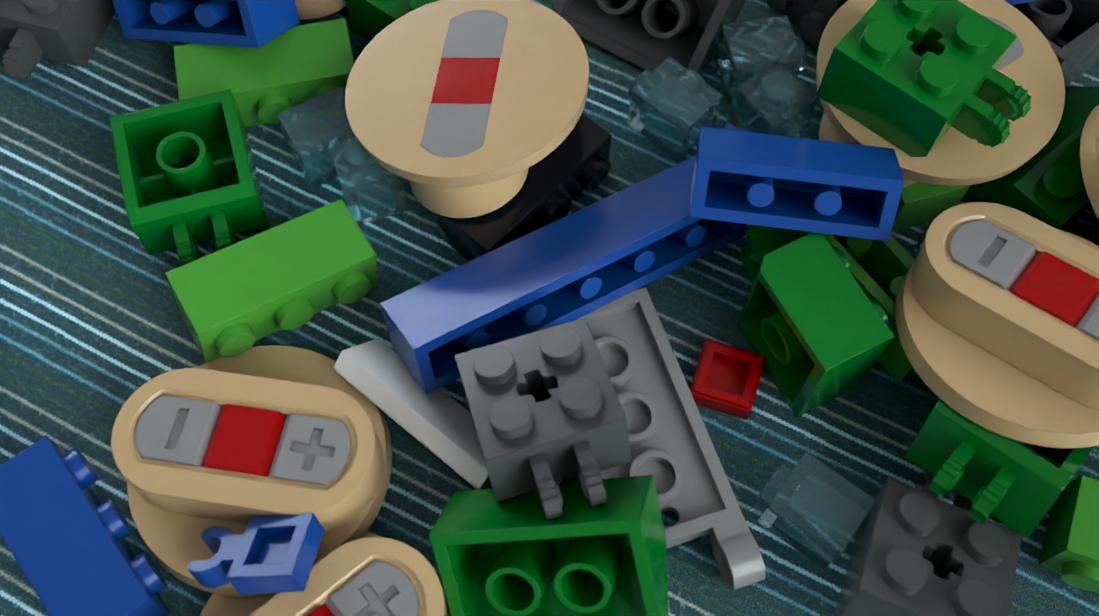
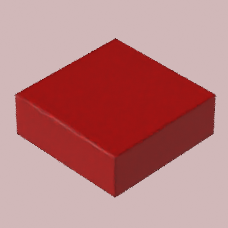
M705 338L690 387L695 403L747 420L752 410L766 357Z

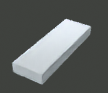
M379 338L341 351L333 366L337 374L474 488L482 489L491 483L469 411L440 388L425 394L398 354Z

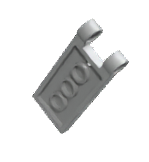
M647 288L632 291L578 318L585 317L627 418L632 461L601 470L602 479L653 475L660 511H672L678 519V522L673 526L664 525L666 549L709 535L712 541V551L717 568L729 590L734 591L765 580V564L759 546L749 530Z

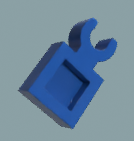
M313 513L250 517L244 534L234 535L227 527H211L203 530L200 538L215 555L204 561H190L187 569L202 586L207 588L220 587L230 582L239 594L304 592L325 530Z

